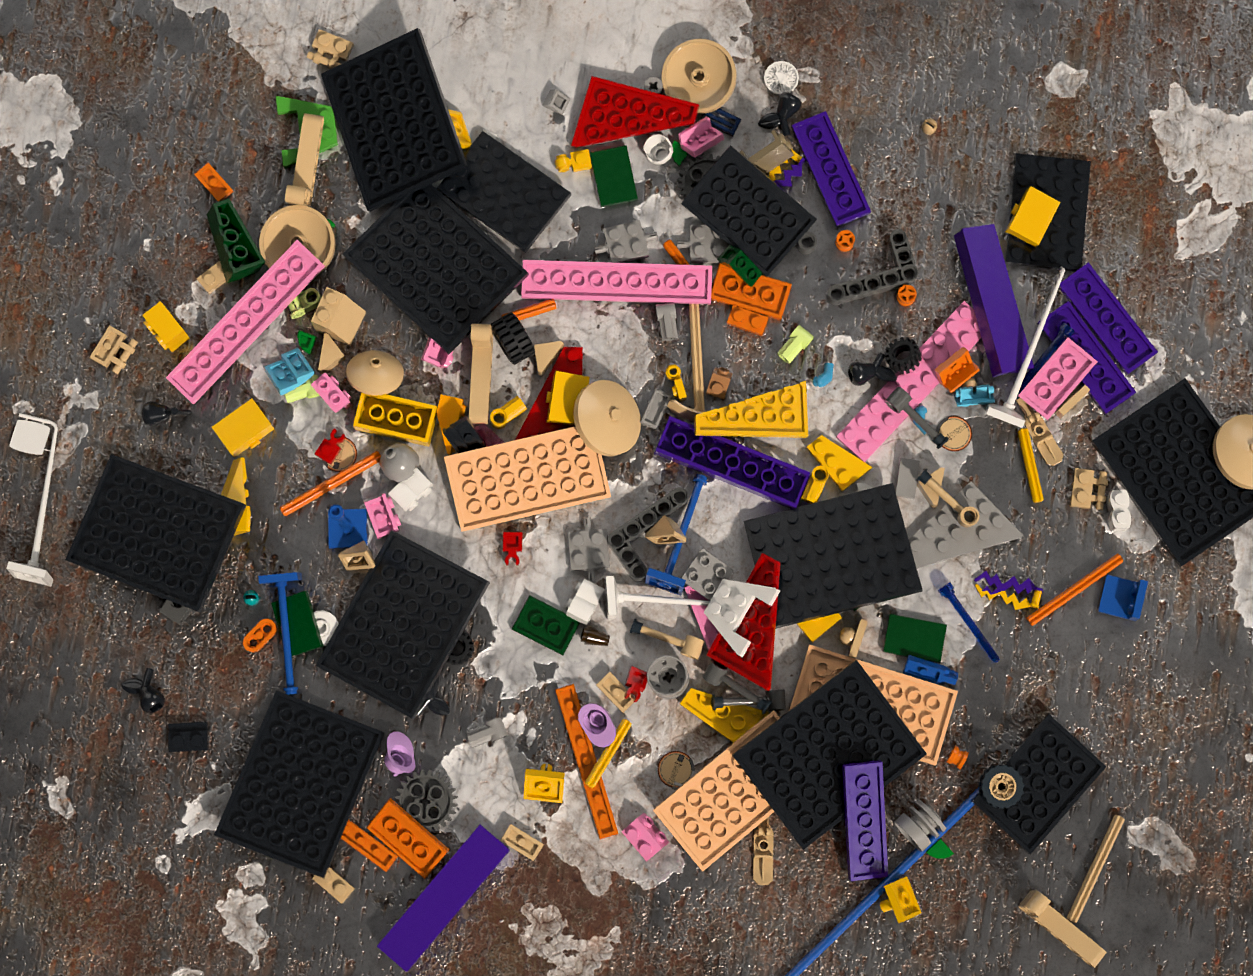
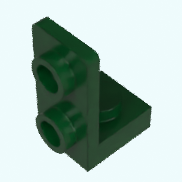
M729 245L717 259L722 265L732 268L750 287L762 275L759 268L743 251Z

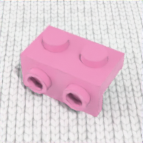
M707 116L678 134L681 149L694 158L724 140L723 133L712 127L710 118Z
M429 337L421 360L439 368H447L452 363L453 351L448 355Z
M324 373L311 386L334 413H337L343 407L347 410L352 406L350 402L351 396L345 390L341 391L337 387L339 383L333 376L329 377Z
M385 493L381 494L382 496L364 502L377 539L388 536L391 530L399 532L398 526L401 525L398 515H393L391 508H394L391 496L387 497Z
M645 813L641 814L621 831L646 862L669 843L666 835L655 826L652 818Z

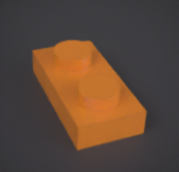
M209 163L194 174L217 202L223 201L234 192Z
M733 305L727 324L762 336L769 317Z

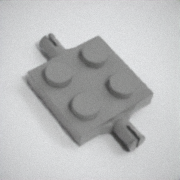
M640 220L603 229L605 245L594 247L596 255L607 252L612 263H626L649 257L647 242L658 240L657 232L645 235Z
M690 225L688 241L677 240V248H688L690 263H720L717 259L729 246L726 241L707 225Z
M584 517L582 518L584 529L568 532L571 571L587 572L588 581L591 582L592 577V583H595V571L601 568H610L607 529H592L591 517H587V520Z

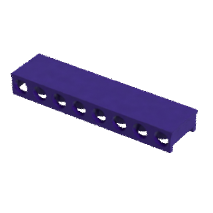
M989 224L962 228L961 231L953 236L992 377L1019 372L1029 346L995 225ZM1032 358L1027 370L1034 368Z
M669 416L654 452L658 456L790 509L798 507L810 477V472L724 437L695 436L694 425Z
M480 824L377 947L404 971H409L510 852V849Z

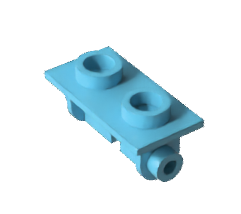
M989 384L976 386V392H973L972 386L959 387L955 390L954 394L957 407L995 403L993 396L994 387Z

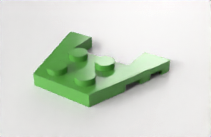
M276 96L278 115L298 114L300 134L304 113L324 116L319 153L338 145L336 120L332 106ZM298 148L282 150L284 169L296 163Z

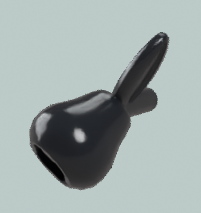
M789 92L781 93L778 98L776 113L764 115L759 120L758 125L765 129H773L781 125L784 137L791 135L787 119L799 111L802 106L801 99Z
M878 353L873 364L857 361L852 362L848 367L849 379L855 386H862L875 376L887 382H894L897 380V377L891 369L880 366L885 358L883 353Z
M154 401L145 403L141 411L143 421L149 426H156L169 419L171 415L192 413L191 410H178L176 407L169 408Z
M146 668L143 681L138 678H131L121 684V687L126 692L132 694L139 693L140 706L147 713L157 712L165 704L163 693L150 685L154 672L151 668Z
M439 676L417 714L418 716L423 713L427 706L437 715L450 714L448 704L443 699L436 697L440 684Z

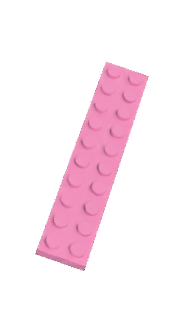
M296 240L166 378L192 404H195L319 274L325 265Z
M523 260V268L529 273V276L522 281V299L711 304L712 266Z
M964 301L919 348L922 354V360L919 361L920 365L918 367L915 365V370L910 369L908 374L906 371H904V374H900L898 371L895 374L897 380L887 382L836 436L857 458L866 462L909 416L904 410L899 414L894 412L885 403V400L897 387H901L911 396L912 400L908 405L915 410L939 384L934 369L963 346L970 351L982 338L974 309Z

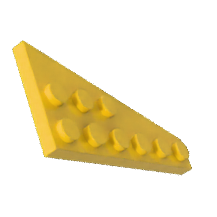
M806 381L738 403L729 404L719 409L697 414L694 416L695 436L807 438Z
M693 688L688 691L680 703L681 706L732 743L769 714V712H766L763 715L761 710L747 705L723 706V708L712 710V694Z

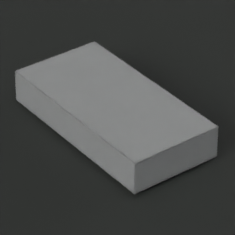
M655 388L640 423L657 431L668 408L667 405L673 396Z
M900 458L896 485L897 497L915 498L919 460Z

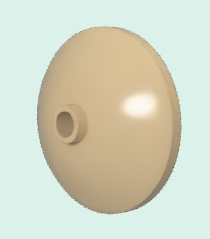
M371 350L359 353L349 361L346 368V376L350 385L359 392L368 395H385L393 392L401 385L404 369L400 361L393 355L383 351Z

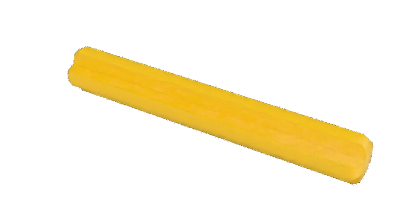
M1027 428L1019 429L1017 433L1032 500L1034 503L1042 502L1044 498L1029 431Z
M623 719L616 729L614 742L610 746L605 747L585 781L588 787L594 788L631 727L632 723Z

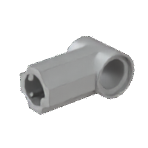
M675 303L656 304V316L660 325L662 341L678 339Z
M501 717L466 732L471 748L508 736Z

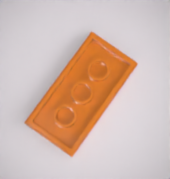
M719 263L711 289V300L730 306L735 305L781 321L792 284L761 275L755 284L750 287L732 268Z
M391 798L366 827L424 879L429 876L450 850Z

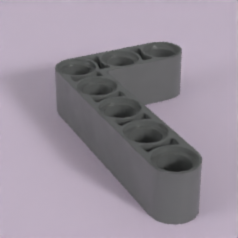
M895 229L891 232L888 239L895 268L832 285L827 293V301L831 305H840L898 289L903 285L913 284L917 278L918 270L906 233L901 229ZM899 236L902 242H894L893 237ZM905 254L908 259L906 261H902L899 259L898 255ZM904 272H911L913 278H906ZM891 276L895 282L890 284L885 278ZM873 281L877 287L872 289L868 287L867 283ZM855 286L859 292L851 293L849 288ZM837 291L841 297L833 298L831 292Z
M675 488L609 535L608 545L634 581H643L647 575V568L630 543L649 531L664 515L669 517L685 506L688 501V493L684 488ZM681 493L685 499L678 502L674 499V495ZM661 504H666L669 510L662 513L658 507ZM651 515L654 520L652 523L647 524L643 521V517ZM635 526L638 531L636 534L631 535L627 532V528ZM618 536L622 539V543L620 545H613L611 539ZM625 552H630L633 558L630 561H625L622 555ZM635 568H642L644 574L641 577H637L633 574Z

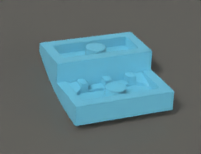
M299 348L281 354L282 360L265 366L266 374L280 395L294 390L314 375L313 369Z

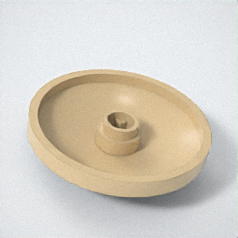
M692 39L681 43L670 52L662 68V84L666 95L699 104L700 107L697 114L710 113L723 106L731 97L736 86L737 72L731 55L723 46L707 39Z
M302 205L287 206L272 214L265 222L259 239L260 253L267 267L270 269L290 246L298 240L325 265L319 272V274L322 273L330 264L336 246L335 234L329 221L317 210Z
M599 380L585 386L578 394L574 404V422L583 442L591 450L603 456L620 455L630 450L636 443L640 434L641 418L638 406L632 395L620 384L609 380Z
M1244 414L1229 419L1218 429L1213 441V455L1219 470L1230 482L1239 487L1252 490L1253 415Z

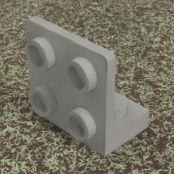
M702 548L681 579L686 580L685 585L687 584L710 601L722 579L728 580L733 573V569Z

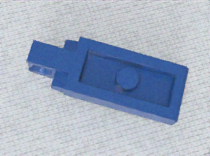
M908 655L903 669V674L937 685H940V683L945 684V682L955 685L959 674L944 665Z

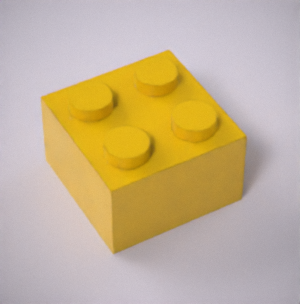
M161 301L142 315L146 319L143 323L153 335L158 334L155 338L165 350L169 348L173 352L190 339Z

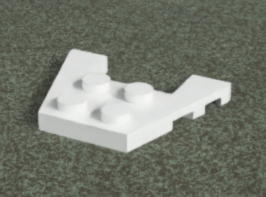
M722 579L704 614L736 654L743 657L751 641L736 633L739 625L755 597L772 606L780 590L767 586Z

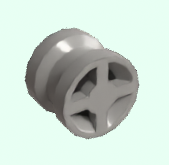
M650 77L645 81L644 90L662 94L663 84L659 78Z

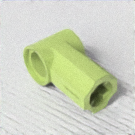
M801 325L797 326L789 336L790 339L777 353L788 364L814 338Z
M313 375L299 387L284 394L287 403L303 398L320 396L311 386L319 376Z

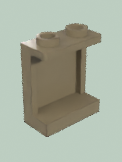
M775 130L771 131L775 141L751 157L744 151H740L745 158L764 174H767L794 156L791 150L793 146L789 139L785 138L782 133L778 134Z

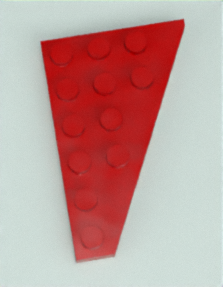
M591 76L571 146L578 148L695 124L700 105Z
M563 347L515 440L574 427L547 423L549 403H546L547 392H551L553 375L556 371L582 375L583 347Z
M762 553L746 583L779 589L780 562ZM778 596L772 606L755 597L736 631L737 634L751 641L743 657L736 654L720 632L707 653V656L768 691L771 689Z

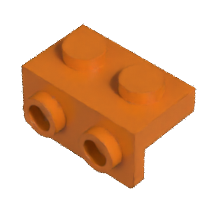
M964 346L934 369L939 383L950 393L954 392L980 371L979 367L972 362L969 351Z

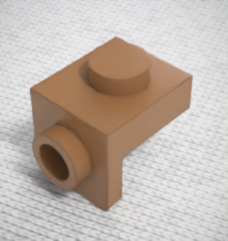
M715 367L706 394L724 399L733 373L724 367Z

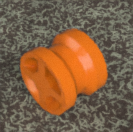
M849 230L840 231L835 240L837 249L842 252L850 251L855 242L854 234Z
M911 285L900 287L896 295L897 302L902 306L913 304L917 295L916 289Z
M955 745L946 763L954 764L961 770L969 752L961 751Z

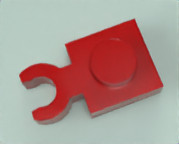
M336 429L331 431L330 440L324 438L314 454L332 465L341 451V448L337 445L344 442L346 438L344 434L339 439L335 438Z
M503 532V552H508L505 558L506 566H509V559L511 558L516 559V566H519L520 560L517 552H522V532Z
M633 666L630 667L625 686L630 687L624 694L626 699L630 694L635 696L634 702L640 699L641 692L645 690L647 684L646 671Z

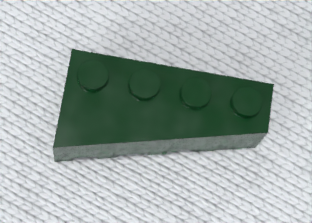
M230 199L214 203L206 215L226 283L258 273L265 260Z

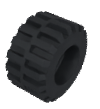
M510 312L491 323L496 340L512 364L516 365L535 354L534 346L515 314Z

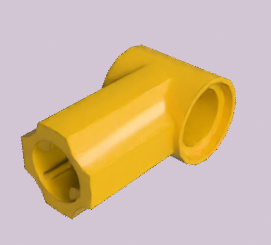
M516 396L499 409L493 410L490 415L492 427L497 430L503 429L507 423L526 411L527 408L523 401ZM500 415L504 420L501 423H497L494 421V417Z
M817 466L811 472L801 497L805 502L810 504L818 502L829 477L826 467ZM816 471H822L825 478L818 480L814 474Z

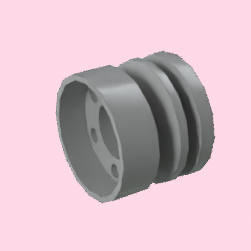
M666 655L655 659L649 665L647 681L657 696L664 699H676L687 690L689 673L680 659ZM667 674L674 677L671 679V683H668L667 680L664 681L667 678Z
M918 799L914 803L918 810L913 806L909 807L913 816L910 818L903 813L894 821V824L915 848L923 852L931 844L927 835L931 834L938 838L939 834L935 828L943 833L946 827L939 815L930 806Z

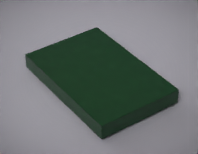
M627 145L590 152L601 208L638 201Z
M308 591L286 597L292 657L323 647ZM278 600L271 604L282 639Z
M529 595L512 630L564 656L580 622Z
M889 614L883 652L905 657L911 655L927 661L941 663L947 625Z

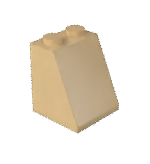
M326 287L311 323L316 332L323 335L327 333L331 338L351 346L366 311L345 294Z

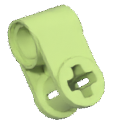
M309 288L300 292L288 305L292 319L299 318L318 307L322 296L316 289ZM311 295H317L316 301L308 302Z

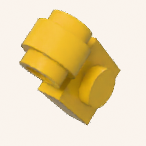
M589 149L570 152L571 159L565 154L556 156L555 166L558 172H567L570 166L573 167V172L592 169Z
M669 365L666 368L665 374L667 379L674 382V386L671 387L674 398L678 397L679 402L685 401L687 395L682 378L680 377L681 370L677 365ZM670 371H675L676 374L672 375Z

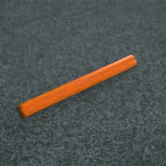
M375 451L282 505L280 511L284 516H287L379 463L380 453Z
M1114 555L1026 618L1031 626L1035 625L1123 563L1124 560L1121 555Z

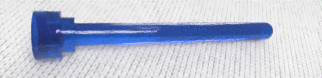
M1063 322L1059 326L1056 338L1036 361L1034 368L1030 369L1025 375L1018 395L1033 379L1061 342L1073 335L1075 331L1069 325Z
M951 582L938 590L940 595L949 599L994 663L999 662V656L955 596L954 586Z

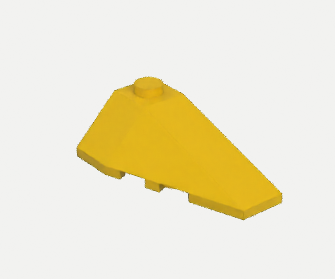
M240 457L233 460L221 495L246 505V497L249 496V493L244 488L247 479L245 458ZM246 506L234 536L250 531V506Z

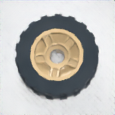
M996 765L989 767L980 776V782H978L981 798L988 805L995 808L1003 809L1014 806L1017 801H1020V797L1024 792L1022 776L1011 766ZM999 783H1002L1005 789L999 790Z

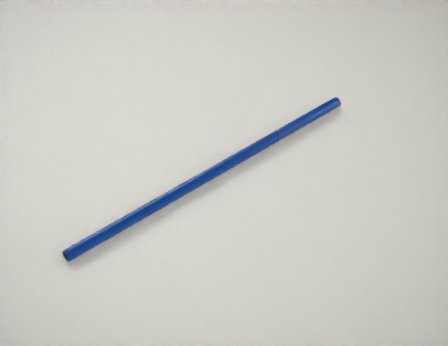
M979 787L942 822L946 827L943 833L935 829L939 834L938 838L930 834L928 837L931 844L923 852H920L917 848L914 849L888 877L878 884L785 976H799L886 892L885 885L898 880L974 806L971 801L979 793Z

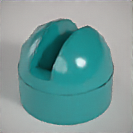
M248 590L244 593L243 600L247 605L254 606L259 602V595L254 590ZM246 596H255V599H246Z

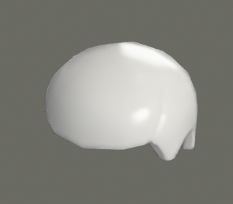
M661 134L651 135L646 139L643 146L647 159L655 165L666 163L673 154L671 142L666 136Z

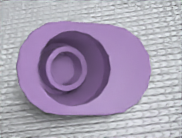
M589 703L584 705L579 711L578 720L589 740L598 747L610 746L615 740L616 729L609 712L598 704Z
M392 732L387 737V753L384 763L393 776L404 772L410 773L415 768L412 743L405 734Z

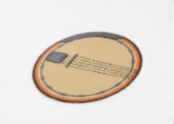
M958 416L944 418L936 429L937 433H941L944 437L949 438L942 446L948 451L963 450L972 439V429L969 423Z
M345 438L344 442L337 445L341 448V451L332 465L323 461L328 469L341 472L356 462L357 449L355 444L348 438Z
M671 751L665 754L658 764L659 778L669 787L675 786L679 788V786L673 785L674 781L684 784L689 780L691 772L695 771L692 759L681 751Z

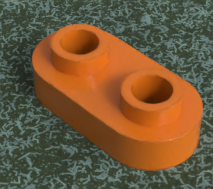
M271 619L259 621L244 637V648L252 653L260 651L276 634V624ZM265 626H270L271 630L264 632ZM256 640L257 644L256 646H251L250 642Z

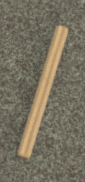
M689 304L694 408L697 406V411L705 412L699 304Z
M1119 815L1113 817L1069 911L1068 921L1072 923L1078 922L1125 821L1123 817Z

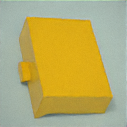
M1030 186L1025 191L1019 205H1014L1011 211L1013 217L1005 232L1037 247L1060 202Z
M559 371L554 373L551 392H547L546 403H549L547 423L575 426L574 404L580 391L589 385L590 377Z
M252 398L212 426V429L235 458L249 447L253 449L261 443L259 440L273 431L274 427Z

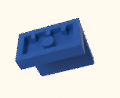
M1106 575L1098 612L1132 621L1139 620L1148 581L1139 580L1135 582Z

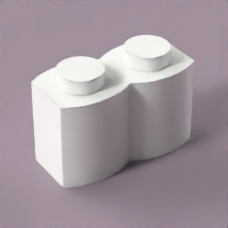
M414 468L413 471L415 473L410 478L398 483L388 493L405 512L408 509L412 511L419 504L417 501L422 496L425 498L432 492L431 487L433 484L417 468Z
M1112 490L1106 498V506L1109 511L1108 526L1111 532L1125 531L1131 525V514L1128 510L1129 495L1126 490Z
M586 579L582 583L578 582L574 593H576L574 599L570 598L565 606V609H567L566 615L587 626L605 589Z

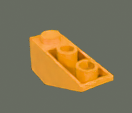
M441 394L436 413L447 455H452V453H456V450L445 437L442 429L449 428L451 424L460 420L461 416H465L467 405H464L463 399Z

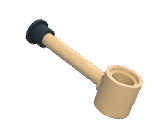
M925 469L916 480H920L924 485L927 484L958 512L957 520L961 526L968 528L975 525L980 517L978 510L971 506H961L931 478L932 476L927 472L928 469ZM965 512L972 514V522H967L964 519Z
M634 619L630 630L631 634L632 632L637 634L643 633L681 647L680 654L695 660L699 659L705 642L690 635H686L685 640L643 626V623L638 622L637 619Z

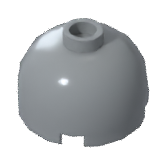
M402 443L390 445L385 449L380 458V468L389 480H394L395 482H402L410 478L415 473L413 471L415 466L418 467L419 465L418 454L411 447Z

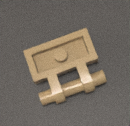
M319 29L312 44V48L318 51L316 53L309 51L307 58L313 60V63H321L328 66V69H332L341 64L338 63L340 59L347 62L354 43ZM326 53L333 56V58L328 59L323 57V55Z
M109 325L89 358L105 368L111 362L114 363L115 366L111 371L118 375L121 369H124L127 365L126 361L129 356L135 352L134 348L138 342L131 339L128 344L124 343L127 337L126 334ZM119 348H122L124 351L120 358L114 357Z
M1075 468L1070 507L1090 509L1091 502H1095L1096 510H1103L1107 498L1105 496L1106 486H1108L1107 472L1100 471L1099 479L1094 478V470ZM1093 485L1098 486L1097 495H1092Z

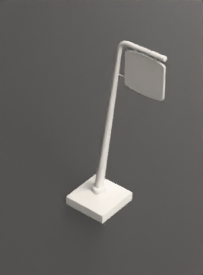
M1062 266L1059 268L1060 272L1048 297V304L1007 402H1004L1003 406L988 403L985 410L986 414L1021 428L1024 426L1025 419L1014 411V403L1063 278L1065 268Z
M19 413V417L26 418V420H17L9 446L29 454L42 455L44 450L50 451L31 560H28L27 564L9 561L6 569L14 578L51 587L53 578L46 570L39 568L38 559L58 427L51 420ZM28 419H31V420H35V421H39V422H43V423L40 424V423H36V422H32V421H27V420H28ZM44 423L51 424L54 427L50 450L44 449L50 433V428L44 425Z
M606 576L604 581L607 619H615L618 605L624 601L708 606L710 602L706 600L623 593V591H618L614 576Z

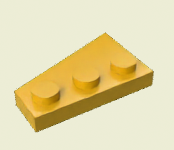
M822 435L806 447L821 466L827 468L830 478L842 492L873 468Z

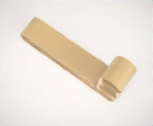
M304 113L293 185H287L285 202L291 205L311 206L324 116Z
M471 324L473 350L469 420L472 424H488L493 331L491 324Z
M1037 890L1030 891L1018 907L1088 965L1095 968L1107 952L1049 905L1051 901Z

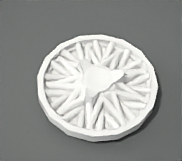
M774 62L765 71V86L776 95H780L783 92L791 93L798 85V71L789 62Z
M324 610L315 611L314 615L323 646H327L339 623L330 612Z

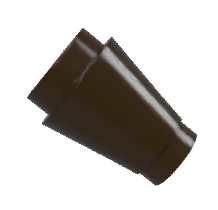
M584 626L580 641L584 642L585 645L608 646L610 635L591 626Z

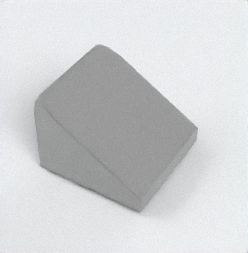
M552 89L549 91L543 106L563 115L571 99L557 89Z

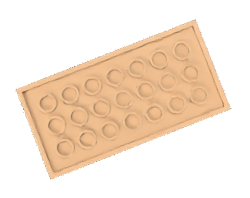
M576 426L444 456L461 532L611 497L602 455L591 450L583 442Z
M809 644L789 711L849 664L857 660L927 753L919 761L936 766L958 691Z
M774 710L653 809V812L702 872L774 813L770 805L732 756L733 753L780 718Z

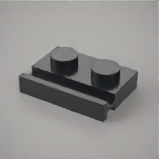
M467 416L451 424L449 428L442 429L443 434L457 453L486 447L485 441Z
M208 722L168 724L170 753L209 750Z

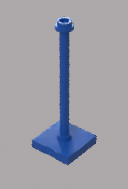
M696 474V477L693 478L695 486L680 526L684 535H686L702 486L707 485V477L701 474ZM674 543L665 572L652 568L648 569L645 584L679 596L682 595L686 580L675 577L672 573L683 543Z
M337 504L329 508V549H346L362 541H365L368 546L367 509H343Z
M293 572L258 576L259 584L275 583V587L278 589L287 688H283L287 695L297 694L298 687H294L285 586H287V582L301 581L302 573Z

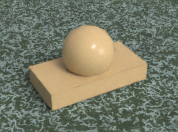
M860 619L856 630L852 627H845L839 633L841 643L851 646L848 657L854 659L857 657L868 623L866 620Z

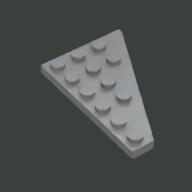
M970 481L953 498L963 507L971 506L976 508L980 515L979 521L968 528L961 526L957 520L958 512L947 503L909 539L916 568L918 569L1020 539L1023 534ZM969 512L964 513V519L967 522H972V514Z

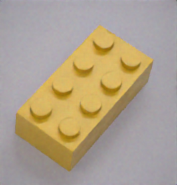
M361 392L353 427L358 431L430 447L437 418V406L387 394L368 395Z

